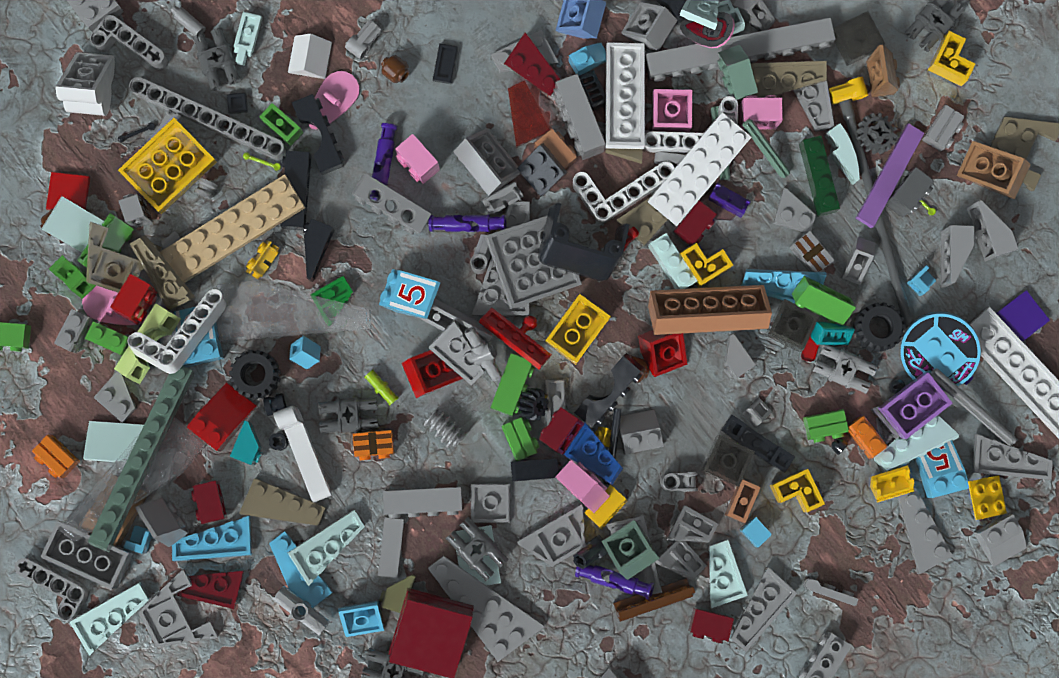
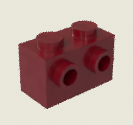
M698 200L673 230V233L689 246L694 243L698 244L704 237L702 234L706 228L709 230L716 222L714 218L717 214Z
M560 407L559 410L554 412L549 425L543 428L539 439L563 455L585 423Z
M219 480L193 486L191 495L193 501L197 503L196 517L198 521H201V524L228 518Z
M693 608L688 631L693 633V637L704 639V636L712 638L711 641L723 644V641L729 642L734 618Z

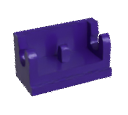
M720 183L716 184L708 198L709 201L740 218L744 215L751 202L749 199L738 195Z

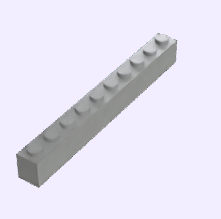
M831 18L734 36L719 48H708L699 44L647 53L645 63L649 80L659 82L665 80V77L673 76V78H679L684 76L685 73L699 74L705 69L710 71L718 70L717 60L720 59L718 52L737 45L742 47L750 63L758 61L757 59L761 58L771 60L777 55L790 56L797 51L806 53L812 51V48H829L835 41Z

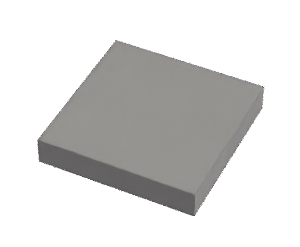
M471 484V520L473 523L510 522V484Z

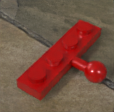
M491 307L479 321L481 325L540 370L550 359L552 354L525 334L527 331H532L537 327L538 322L534 316H526L522 321V326L518 328Z

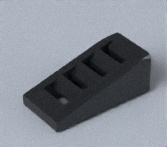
M592 70L579 75L578 77L592 111L606 106V94L595 71ZM592 76L593 80L583 83L582 80ZM595 83L596 86L586 89V86ZM598 90V93L589 95L590 92ZM596 97H601V99L597 101H592V99Z

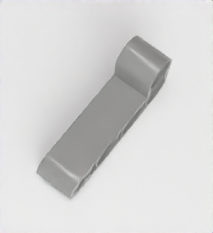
M113 15L103 18L90 36L91 43L101 52L108 51L118 41L157 70L164 69L168 64L166 55L158 47ZM116 23L114 29H109L111 24ZM127 34H131V38L129 40H124V37ZM100 38H105L102 44H97ZM141 45H146L144 51H139ZM152 54H154V56H156L157 58H160V60H154Z
M31 557L21 558L15 563L17 574L63 598L57 609V615L61 620H71L79 615L89 596L87 586ZM24 563H28V564H27V567H29V568H31V569H30V570H25L26 567L24 566ZM43 570L47 573L45 581L40 577V573ZM59 579L64 582L62 590L57 586ZM76 588L80 589L82 593L79 599L74 595ZM67 606L71 607L72 609L71 616H68L65 613V608Z

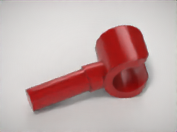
M634 226L628 230L627 236L629 238L626 239L624 250L639 235L638 230Z

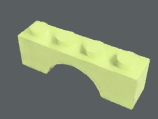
M155 304L138 332L157 341L163 336L171 335L181 318ZM128 346L114 369L126 378L140 384L150 367L147 361L136 356L130 346Z

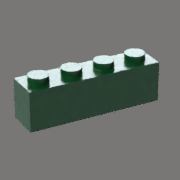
M822 136L804 139L799 144L817 217L836 213L840 206Z

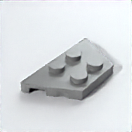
M582 504L517 541L518 545L551 567L585 547Z

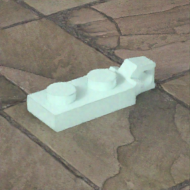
M244 11L242 13L234 43L237 65L245 66L247 56H252L262 22L261 15Z

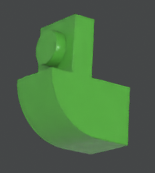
M63 255L49 268L55 276L62 280L81 299L96 286L86 281L87 275Z

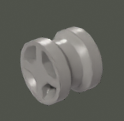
M200 178L198 181L199 186L195 188L194 193L212 200L213 190L218 185Z

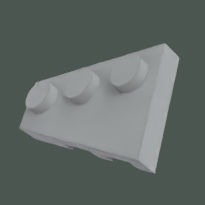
M542 30L530 35L529 38L549 65H558V61ZM518 41L491 54L499 73L513 71L504 65V62Z
M827 81L793 90L815 132L834 128Z

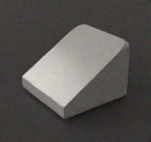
M758 398L743 412V416L754 427H757L772 411Z

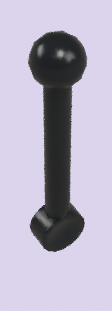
M148 123L147 127L125 136L120 135L118 136V141L122 143L125 139L147 130L153 131L155 130L154 123Z

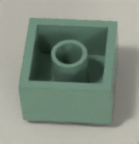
M737 45L718 52L720 59L717 60L720 71L723 72L722 81L725 88L727 87L729 95L733 94L735 99L738 100L758 93L750 60L742 47Z
M635 520L602 541L619 573L627 580L660 559L645 532Z

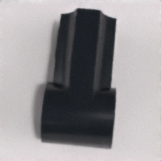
M600 535L587 542L584 548L573 555V562L577 567L584 569L608 553Z

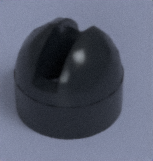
M894 379L889 383V390L893 394L898 393L905 387V383L901 379ZM899 384L902 385L901 388H898V389H895V390H894V387H893V386L899 385Z
M842 438L834 439V442L831 444L833 451L837 455L848 446V443Z

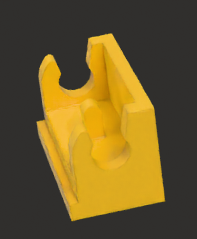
M907 465L871 476L870 488L878 503L914 492V479L910 478V469Z
M612 485L605 490L610 497L595 513L589 508L585 511V514L601 530L628 502Z

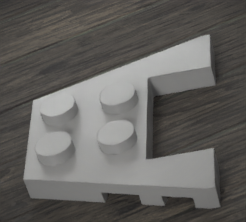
M185 568L171 579L138 612L156 647L218 637V633L211 620L192 628L175 596V593L192 585Z

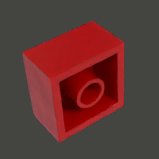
M130 274L110 308L118 315L138 325L145 320L147 316L146 311L157 300L156 294L158 292L149 283Z

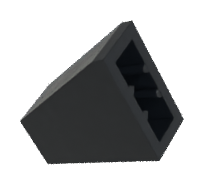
M557 458L511 462L512 482L553 479L562 470L561 462H557Z

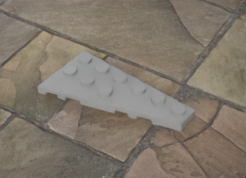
M514 202L509 205L506 213V229L530 221V202ZM491 257L472 316H484L491 307L502 316H529V303L510 309L493 258Z
M442 556L428 567L450 599L474 605L471 627L497 662L545 627L542 623L516 607L445 556Z

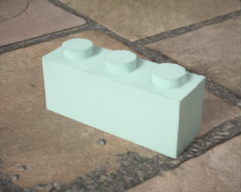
M667 233L649 244V249L675 289H688L697 282V279Z

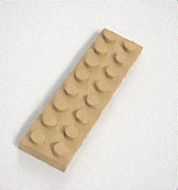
M283 175L160 251V254L185 283L305 209V206L287 176Z

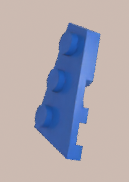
M586 423L564 453L567 458L577 464L580 462L588 471L611 485L623 469Z

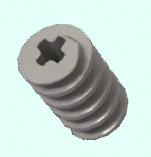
M437 409L426 420L424 426L428 427L431 425L429 431L432 433L437 430L436 438L443 436L441 442L448 441L446 447L454 446L455 448L465 438L467 433L465 432L460 435L459 433L462 428L454 429L456 422L454 421L449 424L450 417L443 418L445 412L437 413Z

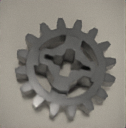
M872 113L858 123L860 128L856 130V133L860 134V136L857 137V140H862L860 146L865 145L866 152L872 150V154L877 152L883 154L896 144L894 139L898 135L894 134V131L897 130V127L891 126L894 122H888L887 115L882 118L881 113H878L876 116Z

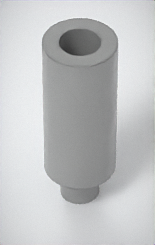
M174 6L171 9V12L175 14L174 19L194 36L197 35L199 37V34L205 32L206 27L184 8L179 9L177 6Z

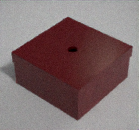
M407 588L389 649V662L447 678H455L473 618L474 605Z

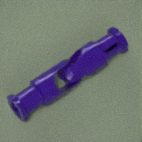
M382 123L381 138L378 139L372 178L386 186L388 185L395 146L394 135L398 126ZM372 190L370 198L377 200L378 193Z
M430 215L428 226L430 232H434V230H445L446 232H490V230H505L507 228V219L505 215L501 217H490V215H445V217H434ZM473 221L476 222L478 225L472 226Z
M588 565L584 569L576 567L575 577L577 578L584 577L599 585L613 589L617 588L627 594H637L646 597V600H650L654 591V583L652 582L648 584L639 581L636 577H631L627 580L620 573L598 565ZM607 575H610L609 582L603 580Z

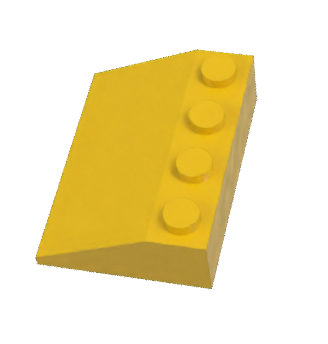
M173 118L118 171L159 213L163 214L217 161Z

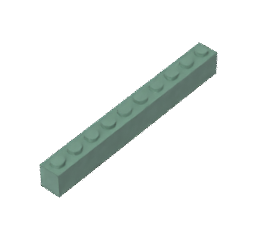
M182 366L176 373L168 375L88 540L90 545L110 552L194 377L193 370Z

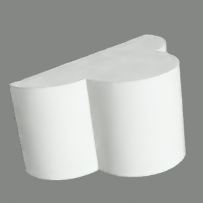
M76 52L55 86L57 98L63 101L66 112L106 116L109 113L112 96L111 84L115 68L114 56Z

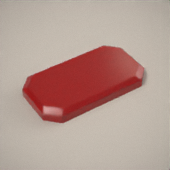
M810 335L806 337L801 353L802 360L808 362L815 360L819 347L811 339Z

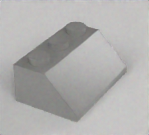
M488 128L465 138L454 150L458 159L464 164L488 196L499 191L521 174L517 169V164Z

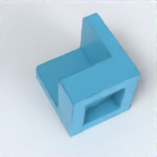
M927 265L922 267L907 282L919 296L924 295L930 289L929 287L936 282V279L927 271L929 269Z
M302 336L291 344L289 359L305 369H309L320 361L321 346Z
M757 517L750 519L740 529L743 535L757 548L771 536L770 531Z
M134 526L131 538L126 540L124 548L141 554L147 553L152 538L151 533L147 528Z

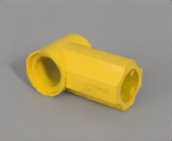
M863 77L854 78L845 84L828 89L832 105L845 100H859L869 95Z

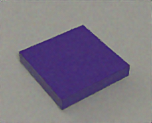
M1027 290L996 312L1022 342L1050 321Z

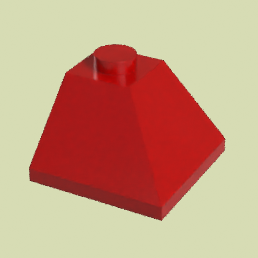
M652 330L638 335L641 354L654 377L688 365L683 333L654 335Z

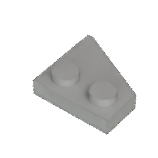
M783 188L773 224L808 233L812 231L816 214L787 188Z
M118 371L93 397L122 423L137 409L134 400L131 398L129 387L126 385L123 375Z
M684 505L667 539L709 542L718 523Z
M677 540L659 556L660 559L655 561L656 564L691 580L706 567V564L685 541Z

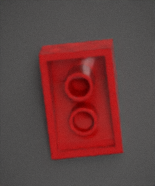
M431 350L411 357L401 363L416 398L463 379Z
M226 382L196 414L187 428L213 449L221 452L257 406L245 396L240 395L238 391Z

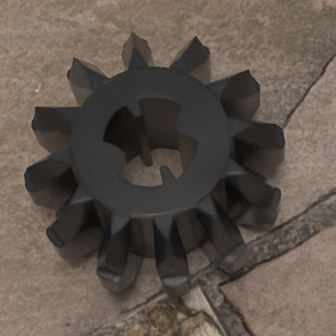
M527 388L526 392H522V398L519 399L520 404L517 406L520 409L519 414L528 420H540L541 416H545V411L548 409L547 404L550 402L547 400L548 394L539 388Z

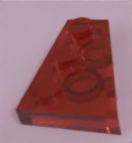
M525 80L508 88L516 148L546 134L550 129Z

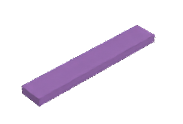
M909 123L905 126L858 212L857 220L870 228L875 226L924 135L922 131Z

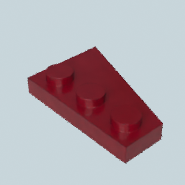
M524 32L504 62V65L551 96L556 82L560 78L526 32Z
M244 571L191 575L189 578L192 585L179 591L177 596L235 609Z

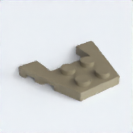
M1004 117L990 147L1027 159L1037 134L1052 141L1057 140L1059 136V123ZM1028 169L1023 183L1027 186L1026 188L1034 191L1041 175Z
M90 221L86 281L119 293L128 276L132 274L138 278L144 268L138 258L135 259L102 247L109 228ZM153 244L156 247V249L160 252L162 247Z

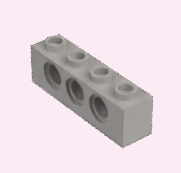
M368 174L361 176L351 193L355 196V201L362 205H365V203L370 205L373 212L381 215V213L388 216V221L395 225L398 223L403 225V230L412 235L414 233H421L431 215L425 209ZM372 190H375L378 193V199L376 201H373L370 198V193ZM389 200L394 203L392 211H389L386 207ZM405 210L409 211L411 215L408 221L403 219V212Z

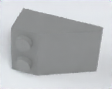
M982 200L967 208L974 231L977 233V240L985 262L1006 256L1018 250L1019 242L1017 237L1013 235L1012 230Z
M951 225L941 231V288L956 282L977 240L974 226Z

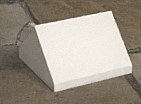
M311 33L295 36L288 73L325 79L332 42Z

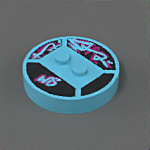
M931 312L925 314L910 324L902 338V364L913 380L922 373L928 372L930 374L933 369L937 368L959 386L974 374L980 361V343L974 328L965 319L953 313Z

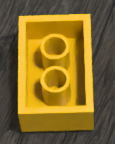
M579 294L545 340V343L576 365L611 316Z

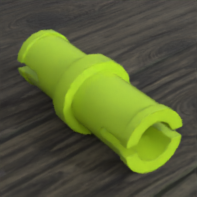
M374 369L364 377L376 389L375 392L385 399L389 406L399 398L387 386L388 383L384 382L377 375Z

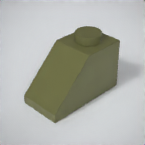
M412 574L389 586L386 591L383 590L379 602H382L381 607L400 613L407 588H413L416 575Z

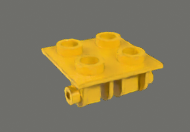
M999 475L968 481L975 520L1007 514Z

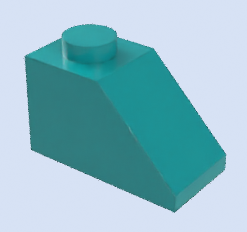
M244 421L230 457L255 466V463H259L263 452H260L262 447L252 423Z

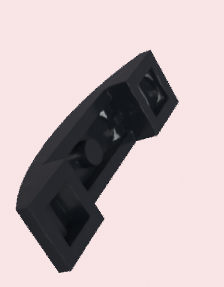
M732 414L721 429L723 433L784 473L795 458L794 455L775 445Z

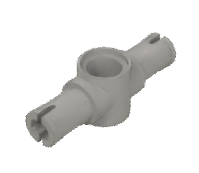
M474 326L468 328L464 334L472 345L471 356L477 366L481 365L482 368L487 370L492 381L499 380L503 374L495 363L496 352L491 343H486L480 338Z

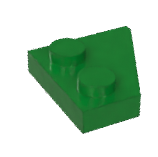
M342 276L310 295L328 327H330L354 292L346 278Z

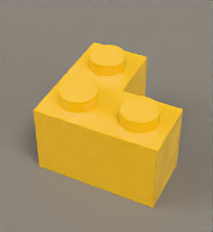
M948 31L941 40L928 71L960 86L966 83L975 66V63L958 56L966 38Z
M697 243L680 253L697 279L695 284L698 288L733 266V263L723 249L708 259Z
M803 469L769 485L777 503H782L796 496L803 512H810L825 505L809 469Z

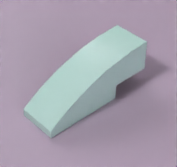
M840 123L825 135V138L835 149L830 155L850 183L854 185L860 180L857 156L847 132Z

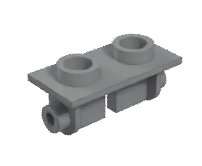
M513 182L484 198L482 202L488 214L495 215L496 212L505 208L506 205H511L518 200L520 201L523 194L518 189L516 182Z

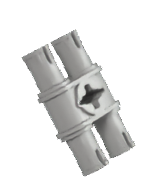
M822 345L821 348L824 349L820 350V354L834 359L836 363L831 367L817 360L812 371L828 377L830 382L834 381L841 384L846 389L851 387L866 394L871 383L855 377V372L860 370L874 376L876 373L874 370H877L878 365L863 360L861 355L848 352L845 348L838 349L831 345ZM847 363L849 371L843 373L844 369L841 368V365H846Z

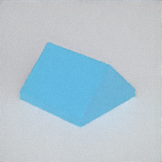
M379 600L343 606L338 609L346 637L384 631Z

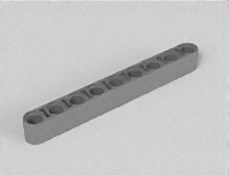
M135 77L129 83L130 90L140 99L165 110L169 109L191 122L273 159L280 160L286 155V147L277 138L141 77ZM144 84L141 91H136L138 85ZM156 92H161L159 98L153 99V95ZM175 99L178 100V104L176 106H170L171 101ZM195 107L193 114H187L189 108ZM207 115H212L211 121L204 122V118ZM226 122L230 124L228 129L221 130L222 124ZM246 130L247 134L245 137H238L240 131ZM258 138H264V142L261 145H255V142ZM275 146H281V150L278 153H273L272 150Z

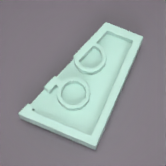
M725 540L709 546L710 608L748 596L729 541Z

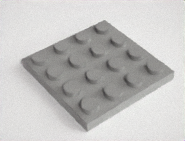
M547 216L485 236L510 309L582 285L579 275L544 265L539 261L538 252Z

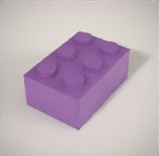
M924 372L878 407V409L902 439H907L953 403L928 372Z

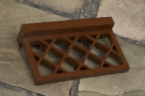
M683 578L661 586L662 592L653 594L650 600H646V597L634 595L613 602L619 622L691 598L693 597L692 593H695L694 587L689 585L687 578Z

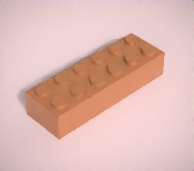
M764 285L650 291L648 304L654 335L768 329L772 315Z

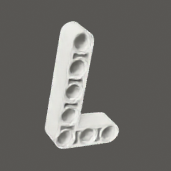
M725 97L719 105L718 116L723 112L738 125V102L734 97ZM724 104H731L733 110H726L724 108ZM648 132L645 135L644 150L652 153L687 154L692 147L686 146L685 140L690 139L695 144L704 133ZM653 138L656 141V145H648L647 139ZM673 139L675 146H668L666 140Z
M662 162L606 200L585 172H579L574 176L573 188L593 218L598 223H606L658 189L668 177L662 175L660 170L667 168L671 173L674 170V166L670 162ZM583 178L586 180V185L579 186L576 180ZM651 178L654 180L655 184L653 186H647L645 184V179ZM637 189L639 195L633 197L629 194V190ZM595 194L597 200L590 202L587 199V195ZM620 199L623 201V206L616 207L613 201ZM604 209L608 215L602 218L597 214V211Z
M209 290L166 346L140 332H134L128 337V345L136 356L166 373H176L223 313L227 305L219 290Z
M289 406L274 412L273 415L279 429L284 430L313 503L332 496L299 409L295 406Z

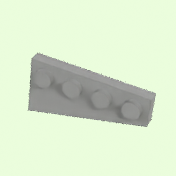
M975 434L972 473L1043 480L1052 479V460Z

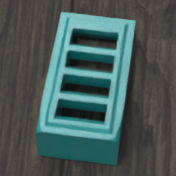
M815 322L810 337L817 345H849L855 328L827 322Z

